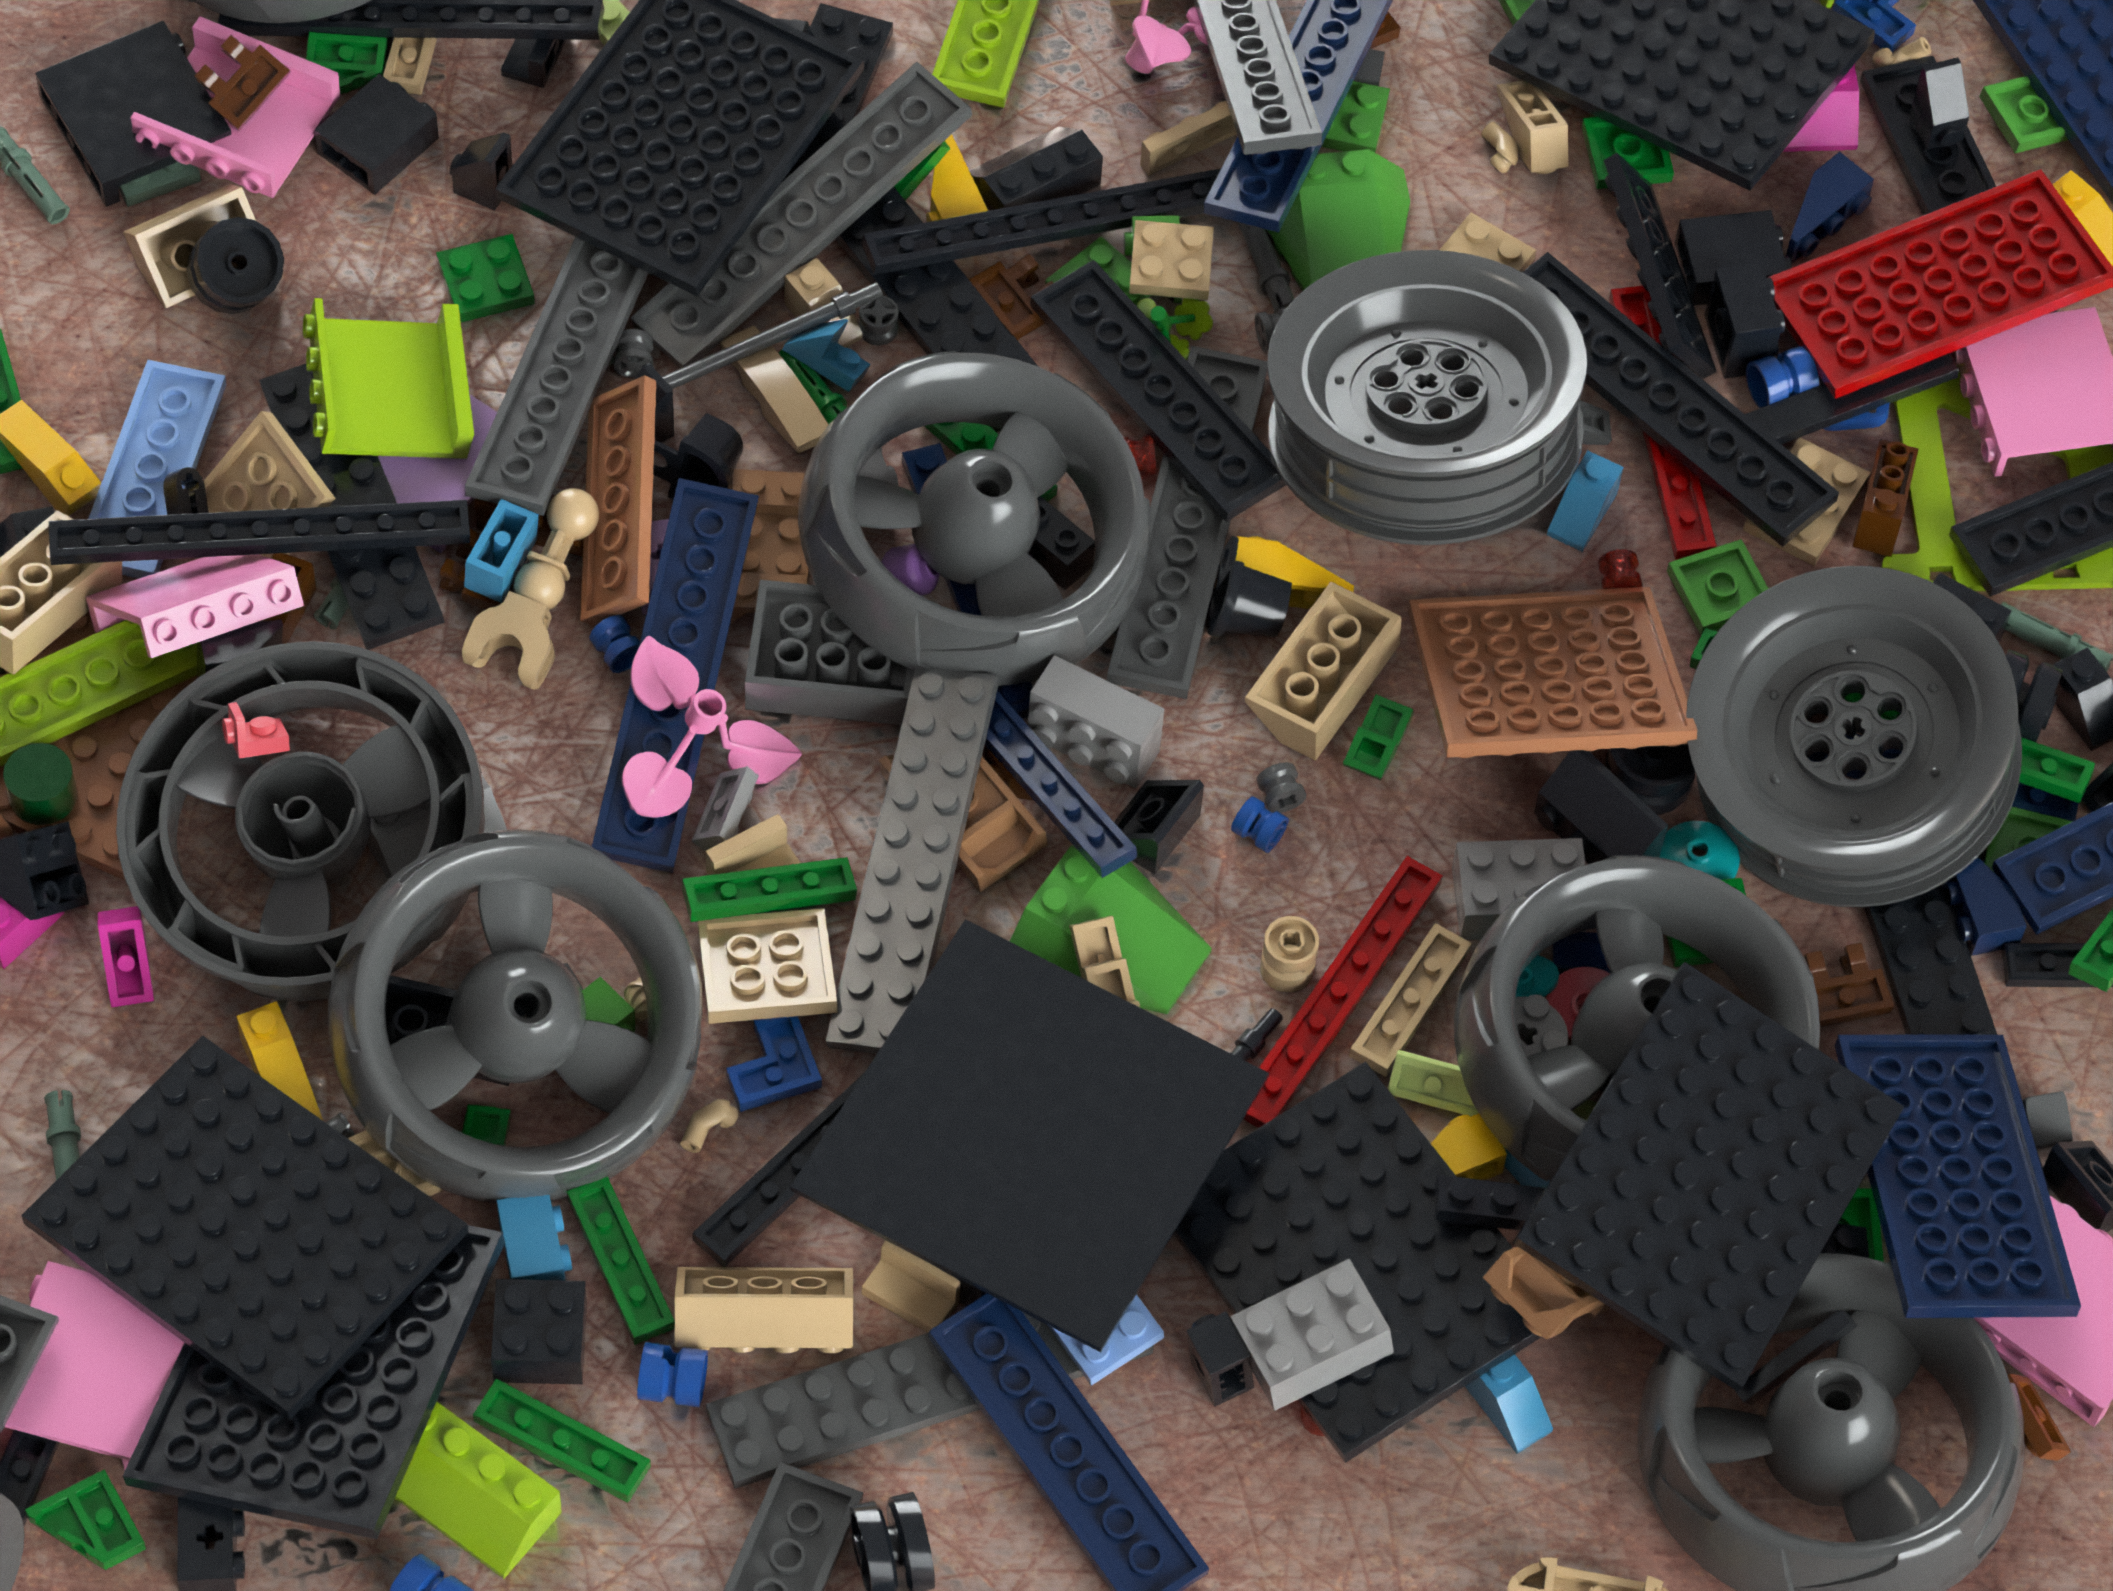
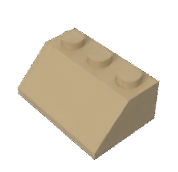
M228 184L123 232L139 270L164 308L195 296L187 276L188 256L196 242L207 230L221 220L241 217L256 220L242 187ZM231 261L232 266L236 269L237 263Z

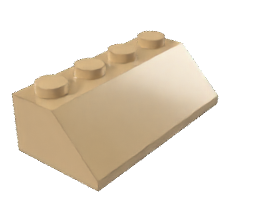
M58 510L0 557V667L13 675L89 611L86 596L119 586L122 583V561L51 565L48 521L74 520Z
M1330 581L1245 696V703L1281 744L1316 761L1399 647L1401 616Z
M677 1267L675 1347L710 1350L711 1347H729L730 1351L737 1353L751 1352L755 1348H773L774 1351L780 1353H793L798 1351L799 1348H817L818 1351L823 1353H838L843 1351L844 1348H853V1268Z

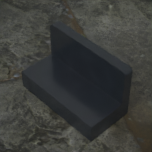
M515 39L501 67V75L544 88L567 39Z

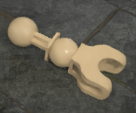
M569 488L562 490L550 500L546 516L552 531L541 554L529 551L527 554L529 563L523 565L515 575L514 592L509 591L503 603L488 608L475 617L462 648V657L465 664L481 668L486 665L497 649L504 646H513L523 651L518 667V676L522 685L535 690L540 688L555 659L554 645L547 630L552 619L549 610L555 608L562 600L565 581H568L570 578L564 561L573 542L589 536L596 528L599 520V509L596 501L590 494L581 489Z

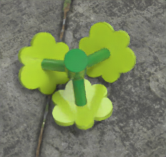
M1143 298L1137 304V307L1186 360H1188L1190 353L1188 349L1190 347L1189 341L1186 339L1179 340L1176 335L1169 334L1172 325L1176 324V330L1181 336L1189 335L1192 340H1199L1203 333L1209 332L1213 327V319L1208 314L1210 306L1206 301L1183 298L1182 305H1178L1175 308V316H1168L1166 310L1162 306H1156L1155 302L1150 298Z

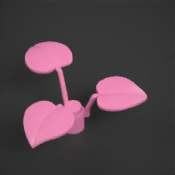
M1142 0L1139 16L1132 23V35L1136 39L1126 54L1125 60L1134 70L1149 74L1153 71L1154 67L1165 63L1184 61L1190 56L1191 47L1183 37L1187 32H1195L1196 37L1202 43L1208 45L1196 7L1190 8L1186 14L1190 23H1186L1178 31L1167 28L1164 24H1160L1157 20L1146 16L1149 0Z
M647 636L643 640L631 666V686L634 694L643 705L654 711L665 710L671 704L679 710L689 707L685 713V722L689 730L669 762L654 752L636 754L627 762L622 774V786L631 809L637 814L651 818L664 817L675 813L685 805L692 791V780L686 772L675 768L695 734H709L714 731L717 725L722 747L730 750L727 756V764L730 770L748 766L759 775L756 781L758 785L775 780L799 760L802 752L788 738L760 722L752 720L735 722L730 726L727 734L726 721L728 716L724 714L726 702L723 696L711 689L701 690L696 694L699 686V676L693 664L686 657L660 644L651 636Z

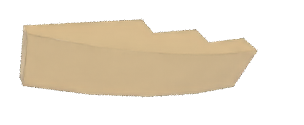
M751 326L726 337L720 342L721 350L761 332L755 326ZM770 346L733 362L732 365L740 372L742 385L758 400L763 417L798 453L816 446L828 423L801 382L775 348Z
M1113 916L1069 925L1081 977L1140 1007L1139 1001L1135 1000L1126 958H1122Z

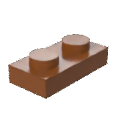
M2008 1374L2009 1382L2015 1383L2020 1397L2024 1419V1444L2036 1457L2059 1461L2069 1454L2071 1450L2029 1377Z

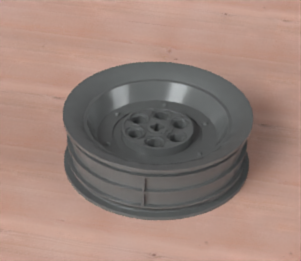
M1411 250L1372 256L1338 268L1308 286L1290 303L1278 320L1270 339L1268 377L1274 401L1268 422L1269 445L1277 471L1294 495L1315 513L1339 527L1377 540L1413 545H1443L1484 538L1514 527L1546 507L1563 490L1578 465L1584 437L1583 417L1579 399L1585 385L1587 371L1586 347L1582 333L1568 308L1544 285L1513 267L1484 257L1453 251Z
M1842 566L1816 570L1787 579L1765 590L1731 616L1706 648L1691 683L1686 718L1694 719L1697 727V739L1689 740L1687 743L1692 765L1696 773L1701 802L1710 823L1721 827L1737 845L1740 863L1747 870L1772 887L1799 899L1838 907H1869L1895 903L1926 893L1944 884L1977 859L1992 842L2012 807L2022 768V742L2018 722L2016 686L2008 660L1992 631L1966 603L1944 588L1913 574L1873 566ZM1851 693L1863 695V698L1858 702L1852 703L1844 700ZM1889 710L1901 713L1900 716L1893 720L1881 718V715ZM1814 714H1824L1827 716L1825 721L1821 723H1811L1808 721ZM1856 733H1861L1862 736H1861V737H1858V736L1855 735V734H1856ZM1850 735L1854 738L1851 740L1848 739L1847 736ZM1888 749H1897L1902 752L1894 759H1887L1881 756ZM1816 752L1828 754V757L1821 762L1809 760V757ZM1852 770H1862L1865 772V775L1857 780H1850L1845 777Z

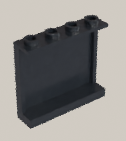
M164 21L35 72L41 100L106 207L120 201L119 186L178 162L171 156L170 147L159 143L156 149L152 148L153 144L147 138H144L141 143L136 141V133L132 131L130 118L134 112L209 143L232 135L225 119L209 106L208 103L212 98L205 87L196 80V72L184 55L186 50L181 37L177 32L171 34Z

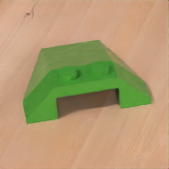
M1370 149L1317 154L1280 231L1267 230L1274 240V247L1278 254H1283L1292 269L1291 274L1302 291L1321 277L1350 263L1372 256L1401 252L1410 206V196L1404 169Z
M1074 845L1070 846L1025 907L1010 942L1081 977L1069 925L1113 916L1122 958H1126L1135 1000L1139 1001L1140 1008L1168 1014L1208 958L1212 948L1132 862L1102 878Z

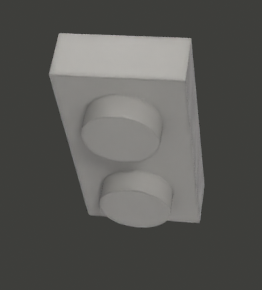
M748 766L719 774L692 838V842L702 850L710 849L737 835L739 822L746 806L752 800V791L759 777Z

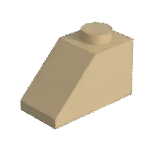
M818 258L813 259L785 276L784 302L795 317L832 302L831 297L843 292L840 283ZM854 314L843 318L847 319L848 323L838 344L845 348L863 338V333ZM835 317V318H833V319H831V320H829V321H826V322H824V323L833 322V321H838V320H843V319H840L839 317Z

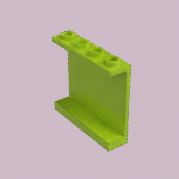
M314 298L311 313L305 314L303 318V337L310 339V347L307 348L306 368L307 371H313L314 379L310 382L309 398L311 404L317 405V412L314 413L313 435L314 437H320L321 453L467 459L474 438V427L459 305L442 304L437 323L324 318L323 299Z

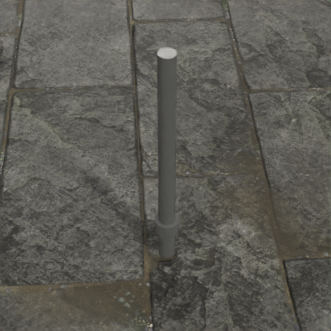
M875 282L850 294L847 291L831 297L832 302L666 374L662 378L672 389H675L835 317L840 319L856 313V308L883 297L881 288Z

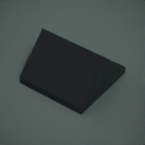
M1200 779L1146 780L1114 822L1136 846L1137 858L1132 860L1133 862L1153 874L1157 873L1201 815L1204 785Z
M2093 1141L2057 1142L2051 1148L2043 1166L2050 1189L2062 1203L2073 1207L2080 1218L2092 1227L2109 1232L2113 1229V1165Z

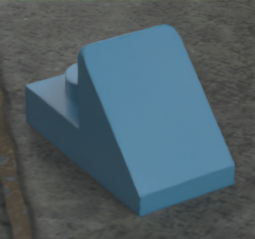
M847 319L822 323L792 336L782 348L783 351L848 392L866 375L871 365L860 358L852 349L838 344L848 323Z

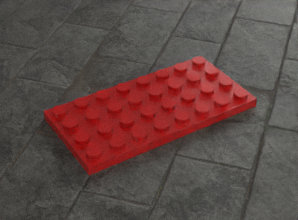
M2042 169L1768 278H1771L1773 281L1776 310H1782L1786 328L1797 344L1804 347L1810 353L1817 367L1818 375L1836 399L2113 287V266Z

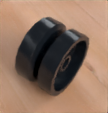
M241 217L230 218L218 222L196 242L188 256L187 276L192 291L203 304L216 312L228 314L250 311L275 290L283 275L284 256L280 242L270 229L256 220ZM231 261L237 263L236 269L232 266Z
M2008 649L2006 658L2016 686L2018 722L2021 737L2036 742L2041 729H2046L2058 694H2055L2063 668L2042 662L2037 666L2031 684L2023 682L2030 664L2027 655Z
M1681 744L1675 747L1663 745L1638 747L1635 749L1610 748L1604 761V766L1657 815L1671 812L1684 803L1693 787L1695 770L1692 765L1688 744Z
M914 1492L889 1497L886 1506L888 1526L880 1506L875 1501L850 1506L853 1550L866 1591H897L898 1579L896 1568L907 1591L935 1589L934 1566L923 1515Z

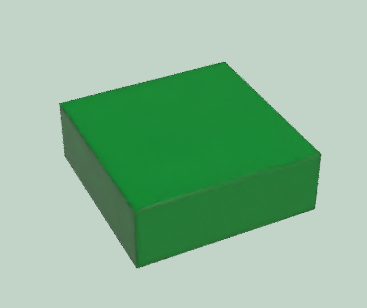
M467 1104L462 1133L488 1143L505 1146L511 1110Z

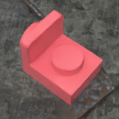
M237 702L228 703L229 718L222 719L225 743H232L239 758L290 751L289 735L280 717L260 716L253 718L250 722H245Z

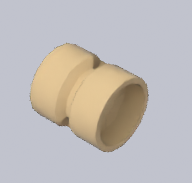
M1285 916L1272 922L1265 932L1260 972L1263 980L1270 987L1280 992L1291 993L1299 991L1306 987L1314 976L1319 936L1316 928L1309 921L1301 917Z

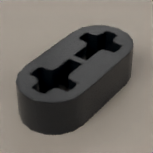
M186 467L171 472L165 477L163 490L167 515L209 513L205 484L199 472L194 468Z

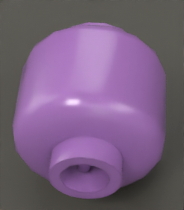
M915 543L893 547L884 554L881 561L883 565L914 592L922 596L930 594L936 588L940 574L928 565Z

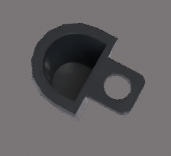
M706 413L691 432L680 441L678 451L655 440L654 451L660 453L665 458L667 466L660 467L654 464L653 475L670 483L667 497L674 500L679 478L732 490V474L743 452V441L740 434L731 425Z
M1232 536L1221 554L1217 584L1213 590L1207 616V633L1215 637H1220L1224 632L1275 638L1281 631L1286 618L1292 583L1245 567L1243 562L1236 561L1239 538Z

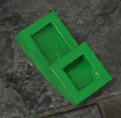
M1375 694L1362 726L1358 727L1343 765L1382 780L1409 726L1414 709Z

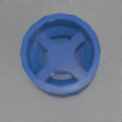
M614 615L602 620L593 628L589 635L595 649L605 654L604 662L613 673H621L631 669L634 656L640 644V640L630 634L631 627L622 615Z
M1252 796L1238 811L1232 823L1231 831L1241 838H1251L1254 840L1257 848L1265 853H1269L1282 838L1288 826L1289 818L1278 811L1270 812L1266 809L1264 802Z

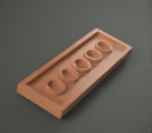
M645 375L594 397L588 411L585 492L590 494L596 501L599 509V520L594 531L583 539L580 621L591 626L597 625L610 616L621 615L649 603L656 380Z

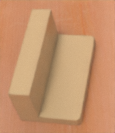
M779 814L705 851L706 873L708 875L800 863L787 844V825Z
M885 1240L881 1246V1260L862 1285V1295L929 1333V1330L950 1318L959 1305L960 1281L925 1260Z

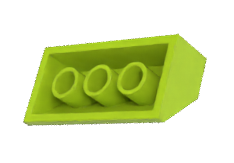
M436 1402L395 1499L505 1579L562 1513L560 1491L447 1408Z

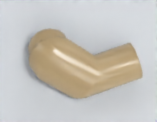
M1920 37L1893 53L1888 48L1879 49L1873 55V63L1879 68L1924 58L1931 54V48L1928 41L1924 37Z
M1490 122L1483 129L1481 135L1498 151L1492 156L1491 164L1501 173H1506L1512 164L1515 166L1518 162V144L1496 122Z
M717 1099L697 1110L691 1116L680 1145L689 1152L699 1153L710 1128L718 1123L723 1128H729V1126L731 1127L735 1124L739 1116L737 1108L731 1106L729 1100Z

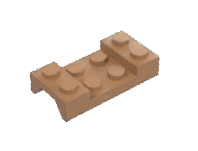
M734 469L732 490L758 495L759 499L730 624L746 613H755L760 580L808 584L809 568L802 550L798 526V503L805 473Z
M885 755L878 761L881 774L888 782L894 756ZM983 757L981 758L957 861L958 867L980 893L1048 845L1046 832Z
M1518 1246L1504 1252L1483 1276L1491 1285L1493 1295L1502 1303L1511 1305L1523 1317L1524 1325L1532 1333L1543 1336L1546 1340L1562 1333L1574 1319L1586 1313H1591L1595 1317L1610 1309L1609 1306Z

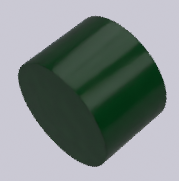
M34 743L21 747L9 757L4 767L3 777L10 806L17 817L30 824L47 825L63 819L71 812L77 800V788L70 759L64 751L51 744Z

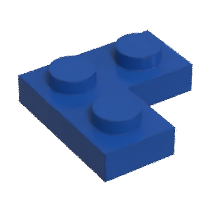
M1836 0L1833 4V11L1874 29L1873 43L1879 48H1888L1892 52L1914 34L1916 28L1915 23L1892 7L1899 0Z
M798 1016L754 1020V1030L764 1057L726 1068V1076L740 1112L822 1088V1078Z

